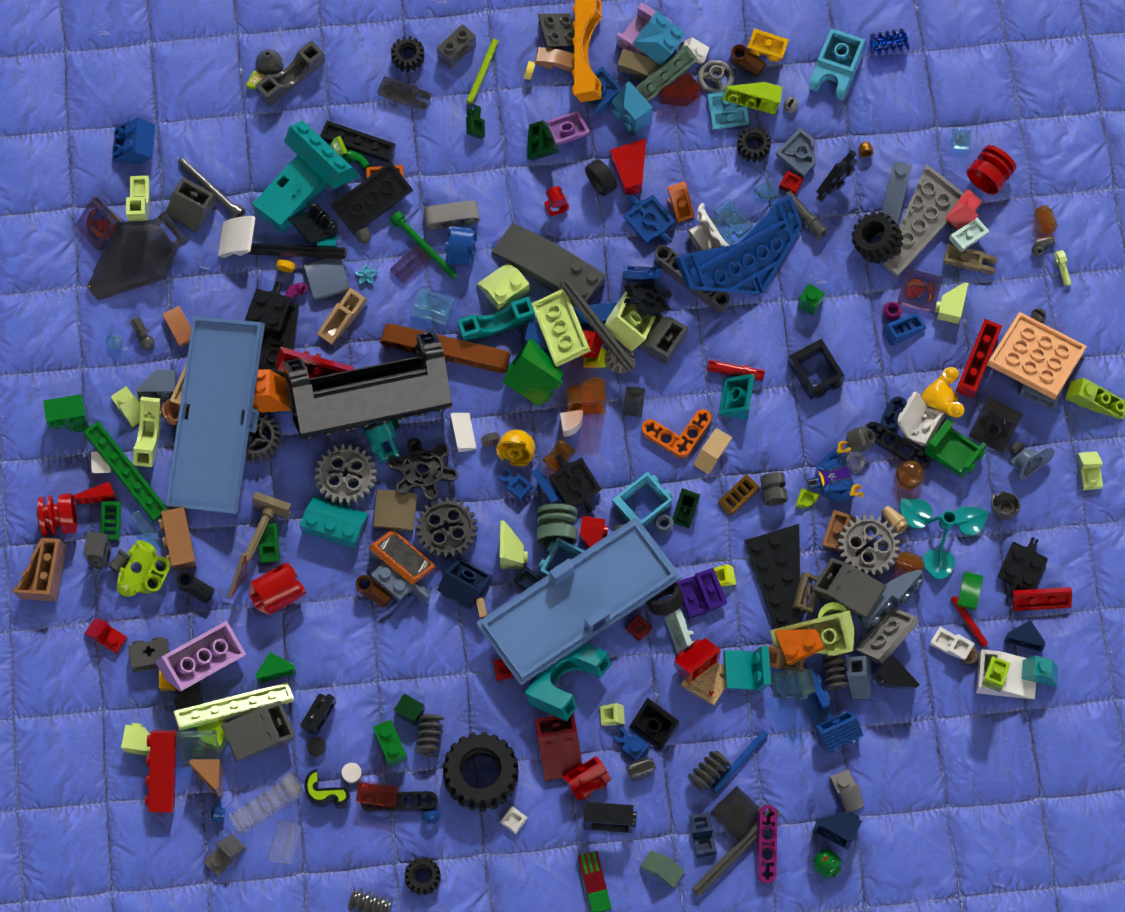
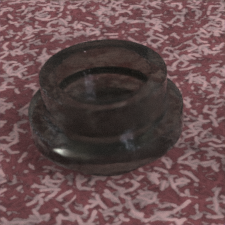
M313 737L307 743V751L311 756L319 757L326 751V742L320 737Z

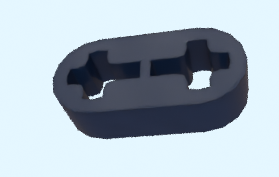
M896 396L892 398L882 415L880 424L891 431L897 427L898 416L907 404L903 397ZM901 403V408L899 407L897 412H895L894 404ZM893 416L892 423L887 425L886 420Z

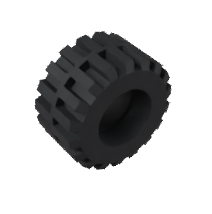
M871 212V215L866 214L863 219L860 218L858 225H854L855 231H852L851 234L853 237L852 243L861 256L871 263L873 261L876 264H880V261H883V263L887 262V259L894 258L893 255L899 252L898 248L902 247V231L888 214ZM884 232L883 237L878 242L870 243L874 235Z

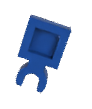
M506 467L505 472L509 476L504 478L502 475H499L498 478L500 482L508 483L506 490L521 501L532 490L533 485L519 473L514 477L512 470Z
M621 727L619 731L623 733V738H618L614 735L613 740L618 744H624L621 750L637 762L649 748V745L636 734L629 737L626 729Z

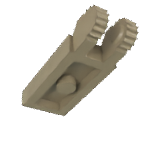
M947 244L943 263L993 275L995 274V269L991 266L983 265L982 261L997 264L998 258L968 248L960 252L955 245Z

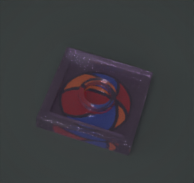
M93 197L75 227L97 250H102L117 228L120 220L98 197Z
M906 268L897 303L934 313L943 277Z

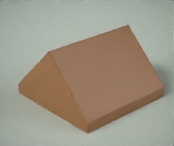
M191 759L189 764L193 772L220 799L223 796L224 774L221 761L219 759Z

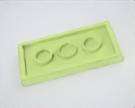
M563 289L531 303L556 367L591 351L571 299Z

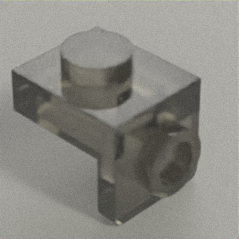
M626 387L623 415L642 417L645 388Z

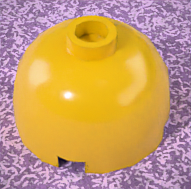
M509 430L502 435L496 447L497 455L501 460L504 461L505 458L511 461L509 462L510 465L518 467L529 465V462L533 460L536 450L533 438L522 430Z

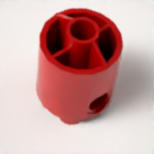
M289 562L279 565L250 582L249 597L257 610L270 616L304 597L303 595L306 594V591L298 579L295 580L298 576Z

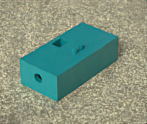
M297 155L252 203L254 213L283 234L292 224L288 218L302 214L328 184Z

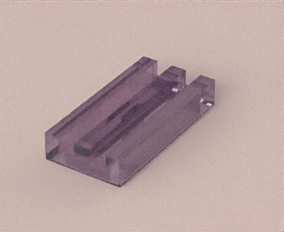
M416 244L390 268V271L397 278L401 279L402 283H405L430 259V256ZM417 251L419 252L412 260H410L407 263V265H405L400 271H398V269L409 258H411ZM413 264H415V265L403 276V274H404Z

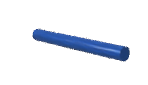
M764 730L758 734L712 786V791L718 793L765 740L768 734Z

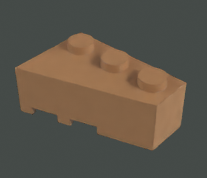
M41 538L30 558L31 561L26 571L24 570L21 575L22 578L18 586L12 592L19 599L57 602L67 546L60 539Z

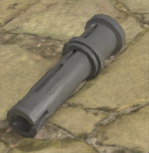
M792 191L787 192L785 195L792 196L798 215L804 222V227L815 235L816 240L822 239L828 233L829 228L827 226L824 227L819 221V217L812 215Z

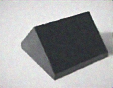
M647 698L629 728L661 751L679 728L680 721Z

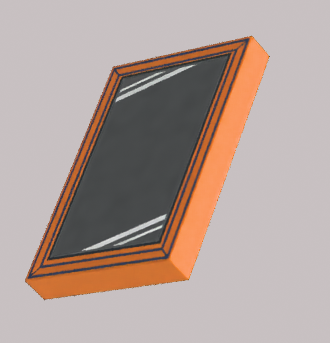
M394 529L373 542L369 547L373 553L411 585L432 572L436 567L432 561Z

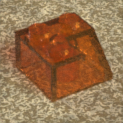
M593 377L585 380L581 385L567 387V412L583 410V415L606 414L605 379Z

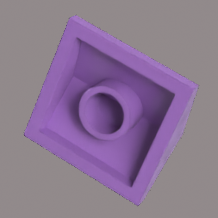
M579 111L545 121L550 127L557 146L591 134Z

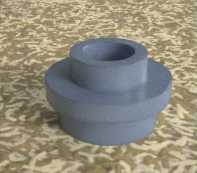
M661 514L655 519L654 525L658 532L668 533L673 529L674 522L671 516ZM665 521L668 523V525L666 527H662L661 523Z

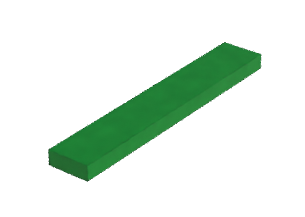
M97 421L83 431V435L151 521L154 523L161 518V512L169 509L101 423Z

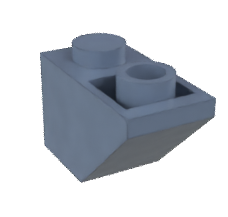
M154 371L136 388L138 397L161 398L162 400L171 399L177 385L176 371Z
M867 656L847 657V677L852 699H873L871 660Z

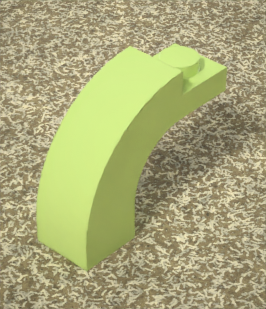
M130 176V197H126L127 220H149L150 178L149 176Z
M141 397L139 431L133 448V465L153 467L161 430L162 412L160 411V398Z

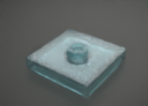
M216 730L177 731L176 739L182 767H191L189 764L191 759H219L222 763Z

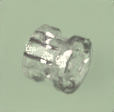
M858 451L848 454L846 460L850 473H860L865 465L864 455Z

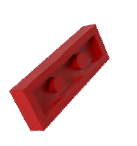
M1071 587L1014 590L1012 596L1013 611L1072 608Z

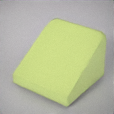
M618 703L600 706L601 726L624 725V706Z

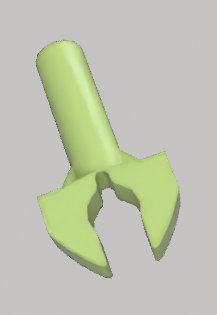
M1063 250L1054 253L1055 264L1059 266L1064 286L1071 285V280L1066 266L1067 257Z

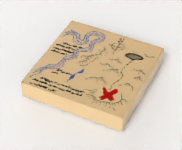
M718 662L691 683L688 684L684 679L681 687L715 706L726 688L724 665Z

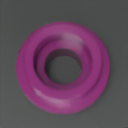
M888 302L884 305L883 315L887 319L896 320L901 316L902 308L898 303ZM893 309L895 313L891 314L889 310Z

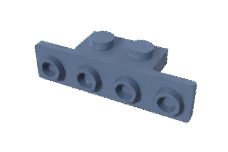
M371 550L369 551V557L379 565L371 574V578L399 602L411 592L425 605L429 603L430 595L426 588L420 587L416 583L411 585Z

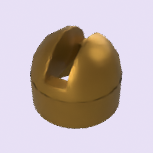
M862 142L859 145L858 152L860 157H869L874 154L871 143Z

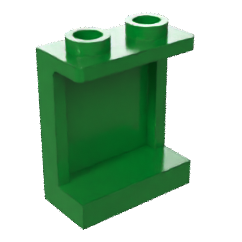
M948 418L929 442L924 453L963 478L967 472L970 474L976 466L974 463L976 459L980 461L986 453L983 450L986 443L982 442L978 446L952 428L954 421Z

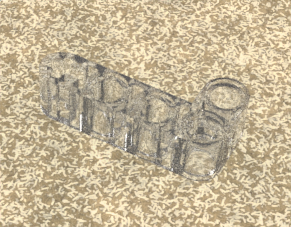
M288 772L277 780L278 784L228 816L238 835L252 829L304 795V790L293 772Z

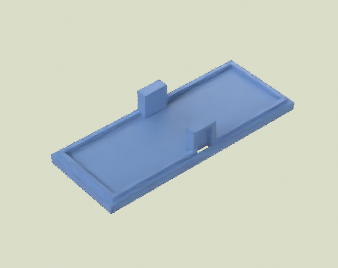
M193 316L165 506L237 514L249 432L256 433L259 410L253 408L265 323ZM190 405L188 420H186V406Z
M635 517L572 560L568 558L550 570L549 575L476 622V625L519 685L522 686L679 581L682 577L639 519ZM603 620L605 624L593 632L594 625Z

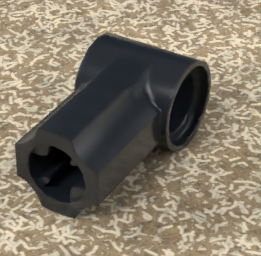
M182 571L177 576V585L181 591L189 593L205 604L210 601L215 592L214 588L194 577L189 571ZM184 578L191 580L188 585L181 584V580Z

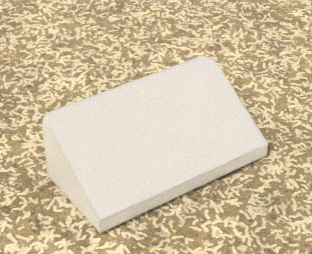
M450 413L458 453L477 449L470 414Z

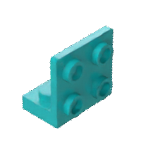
M761 646L755 651L725 650L723 652L726 689L762 691L771 685L769 646Z

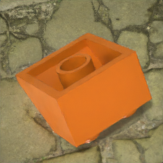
M259 369L253 408L259 410V413L290 411L286 379L270 369Z

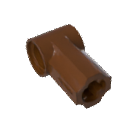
M742 44L735 45L731 50V64L743 68L756 78L766 66V63L749 53ZM739 53L743 57L738 58L735 56V54Z
M362 575L356 580L358 592L382 608H385L391 601L393 596L369 576ZM362 581H369L370 586L368 589L363 590L360 588V583Z

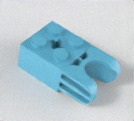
M831 28L811 76L809 90L818 91L822 83L833 81L838 85L836 98L843 101L866 49L865 39Z

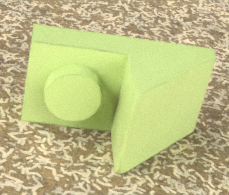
M125 386L110 397L133 428L140 422V403L136 396H133L127 386Z
M1098 452L1078 453L1082 489H1102L1103 483L1100 468L1103 463Z

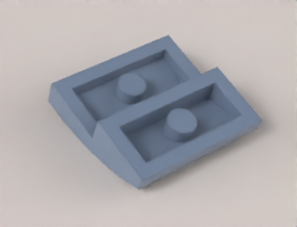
M326 258L304 265L314 301L349 290L350 286L341 258Z

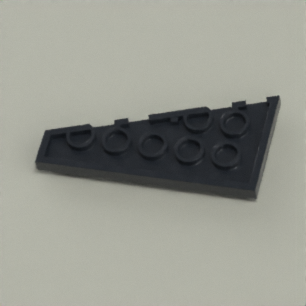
M799 524L744 540L774 628L777 629L801 623L800 609L793 608L800 582Z

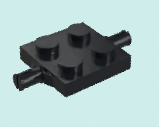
M850 150L841 162L835 164L816 191L819 194L816 197L817 200L823 202L828 194H832L835 190L839 191L846 182L844 180L855 171L854 167L858 162L854 158L857 155L855 151Z
M653 278L631 282L624 286L629 298H625L624 304L626 306L634 305L642 319L667 314L671 310L665 298H670L672 293H669L670 290L661 291Z
M275 281L272 291L255 290L244 320L265 323L263 337L265 332L281 334L293 301L292 297L280 294L283 284L281 282L278 283V281Z
M559 454L555 459L560 465V469L548 477L564 504L574 507L584 504L588 513H591L596 508L590 499L602 490L582 457L574 462L567 463L562 454Z
M1031 537L1027 547L1013 541L998 572L997 577L1010 585L1006 593L1007 597L1010 595L1009 598H1012L1014 590L1035 589L1048 558L1035 551L1039 540H1035L1034 537Z

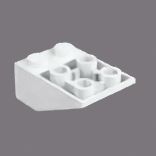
M981 649L978 657L976 693L1035 700L1036 682L1021 679L1023 660L1027 658L1001 651ZM992 656L1011 663L1000 692L981 685Z

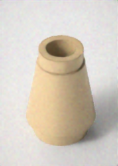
M886 506L881 511L885 521H888V526L894 527L892 532L900 534L908 527L907 519L890 506Z

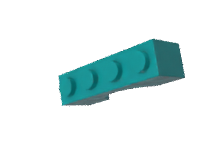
M528 296L511 302L506 308L494 314L486 316L473 314L458 319L457 327L463 341L474 342L529 324V321L535 322V312Z

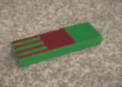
M598 851L578 855L591 911L606 912L612 910Z

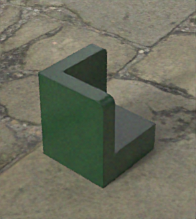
M403 694L394 708L395 715L414 726L425 711L424 704L407 694Z

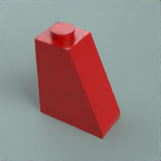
M645 139L610 150V160L624 196L631 195L632 193L636 195L642 191L646 151Z

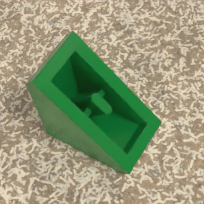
M270 652L258 670L256 678L259 684L294 675L296 670L293 664Z

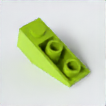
M767 82L727 86L722 100L775 115L781 101L783 87Z
M1086 378L1070 382L1066 395L1067 400L1080 407L1121 420L1124 418L1125 400Z

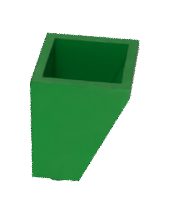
M529 338L511 362L502 382L540 407L544 402L548 403L551 399L553 389L558 390L563 382L561 377L564 372L555 366L553 360L533 339Z

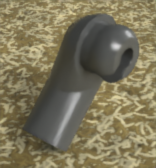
M1054 236L1036 239L1032 247L1033 255H1043L1046 246L1055 244Z

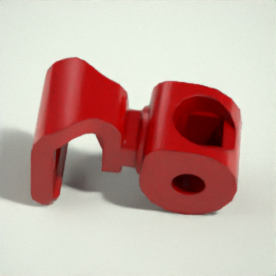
M560 186L552 187L546 191L548 200L544 203L551 217L569 210V204ZM551 205L552 208L560 207V209L558 211H552L550 210L549 206Z

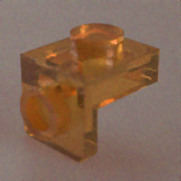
M560 439L550 454L545 456L542 461L549 469L557 472L560 469V465L555 457L562 454L568 463L576 450L563 439Z

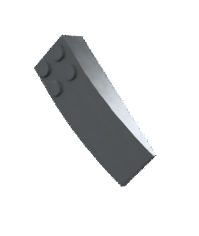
M514 223L511 224L491 251L492 254L517 268L552 292L561 290V284L569 280L588 305H590L605 284L606 275L557 244Z

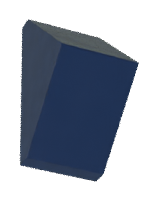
M1031 620L1008 632L1004 639L1006 643L1041 652L1046 644Z

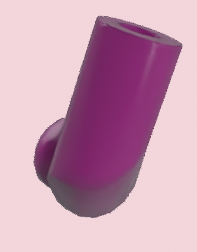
M305 283L290 285L284 296L292 297L293 300L294 297L305 294L308 286Z

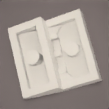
M254 216L237 217L223 222L218 252L219 257L226 258L233 254L242 256L250 252L255 224Z

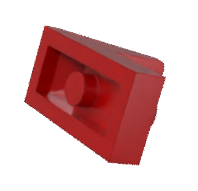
M94 618L84 635L115 654L120 651L128 639L127 636L112 628L108 622Z

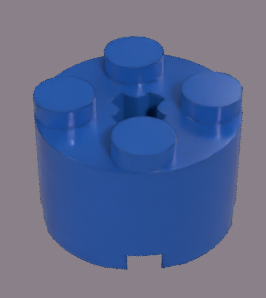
M449 226L448 237L450 239L449 242L446 241L445 243L446 263L472 266L477 248L475 247L477 230Z

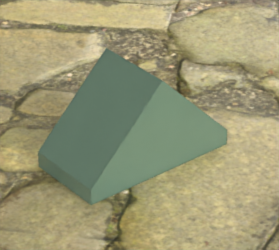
M650 850L640 866L641 869L672 888H675L685 872L668 856Z

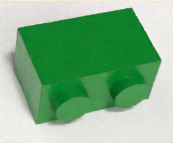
M391 719L373 727L375 737L389 768L408 760Z

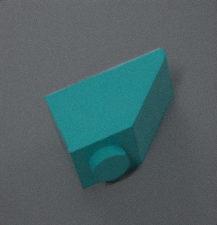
M1035 655L1023 660L1021 679L1057 687L1059 667L1052 659Z

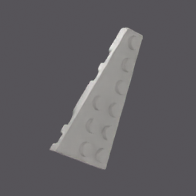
M927 164L899 227L903 235L902 247L898 248L899 252L893 255L894 258H888L887 262L883 264V267L897 278L948 224L945 218L963 195L962 191Z

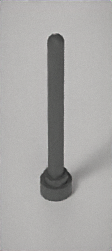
M184 158L178 160V163L208 191L215 194V197L229 209L232 218L245 215L246 210L241 205L233 204Z

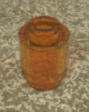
M1048 205L1037 208L1034 217L1040 232L1046 235L1054 233L1058 224L1052 209Z
M899 551L894 566L906 572L919 569L922 571L925 561H922V556L907 551Z

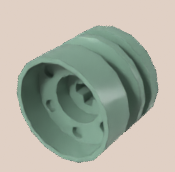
M547 504L537 508V523L541 525L537 528L538 544L549 547L551 541L555 542L557 537L572 545L577 543V528L574 526L577 524L576 507L567 504Z

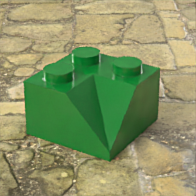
M82 394L43 400L46 423L49 428L60 429L64 426L70 431L83 432L90 427L87 406Z

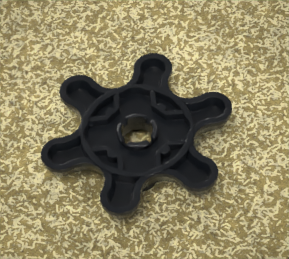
M412 438L407 442L409 455L405 458L391 457L388 459L387 465L391 470L399 471L403 474L402 480L396 484V491L399 494L406 495L411 489L419 488L423 490L426 499L433 501L438 497L436 484L440 481H455L458 477V472L454 468L445 467L442 463L443 459L449 454V447L446 444H439L434 450L427 451L422 448L419 439ZM420 467H425L428 469V471L421 475V473L418 472V469Z

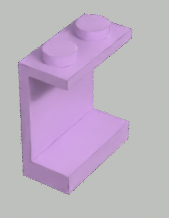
M641 3L636 17L624 33L621 34L619 32L617 34V44L619 47L648 57L632 43L656 11Z

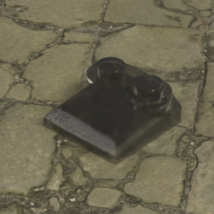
M736 786L715 806L709 815L739 841L757 823V813L760 807Z

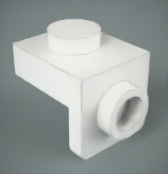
M693 37L680 43L678 50L687 45L698 59L696 63L701 65L705 62L709 51L708 46Z

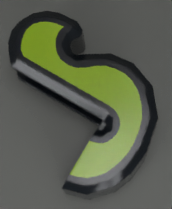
M317 769L310 771L306 776L304 782L305 793L312 805L326 807L334 802L337 809L345 808L349 805L351 797L345 787L319 788Z

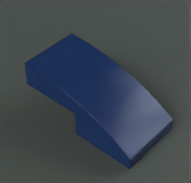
M709 812L689 815L697 858L717 855Z

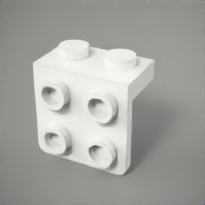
M914 392L908 398L904 410L899 414L897 423L909 442L927 447L944 420L945 415L941 411L928 408L920 394Z

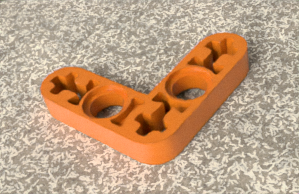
M705 409L698 410L680 436L652 419L643 422L641 432L644 437L674 456L686 458L709 427L711 414ZM699 416H706V421H702L699 428L697 426L700 420ZM651 425L654 426V427H653V430H654L655 432H657V433H658L659 430H661V431L659 432V434H658V437L655 438V437H656V433L653 432V431L647 432L646 426H647V427H650ZM689 430H696L698 436L690 438L687 432ZM669 435L672 440L669 443H663L661 437ZM686 440L688 442L685 448L686 452H679V447H682Z

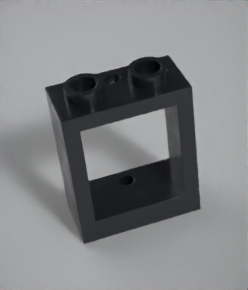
M822 338L789 355L788 364L810 400L814 397L820 398L826 394V391L830 389L835 390L842 386L845 375ZM822 353L836 376L813 387L800 364Z
M585 801L584 830L631 833L632 828H636L637 811H633L634 805Z

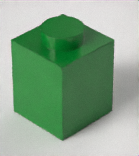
M809 283L799 297L797 306L814 316L824 300L825 292Z

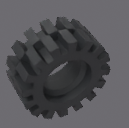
M403 36L402 40L398 38L397 43L394 42L393 47H391L393 64L396 65L397 69L401 68L403 72L405 69H407V72H410V69L416 71V67L420 68L425 58L422 43L418 42L417 38L412 40V36H408V39ZM405 49H411L415 52V55L411 59H404L401 57V52Z
M752 126L748 130L745 128L743 133L739 134L737 142L738 154H742L741 158L744 159L746 157L748 162H750V159H753V163H756V159L759 162L762 161V158L765 159L770 152L771 138L768 137L769 133L767 131L764 133L763 128L758 130V126H755V129H752ZM750 139H757L760 141L761 147L756 150L750 149L747 146V142Z
M417 857L413 862L411 860L405 868V882L411 892H415L417 895H427V893H433V890L438 888V884L441 881L440 869L432 859H425V857L418 859ZM420 869L428 870L431 875L429 881L423 884L415 880V874Z

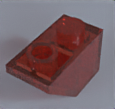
M689 73L684 76L681 75L676 78L672 85L665 86L661 90L659 102L668 105L689 106L701 97L702 87Z

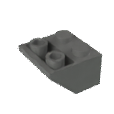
M182 177L172 193L165 216L197 233L217 204L215 194Z
M656 316L646 340L638 348L667 365L687 337L688 327L671 317Z

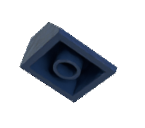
M459 557L444 572L437 591L441 592L445 597L455 600L461 606L471 609L476 604V599L481 597L493 576Z
M841 812L817 819L812 831L848 850L862 821L859 820L860 817L852 812Z

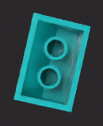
M314 496L305 510L300 528L302 533L356 550L369 514L343 505L340 506L337 503L333 504L331 501Z

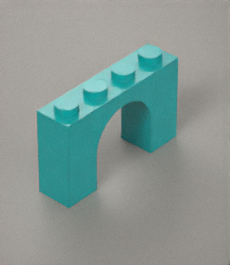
M583 644L538 674V677L528 686L525 692L529 705L567 721L578 706L572 694L555 687L557 680L563 674L573 670H582L601 678L612 665L608 653L590 644Z

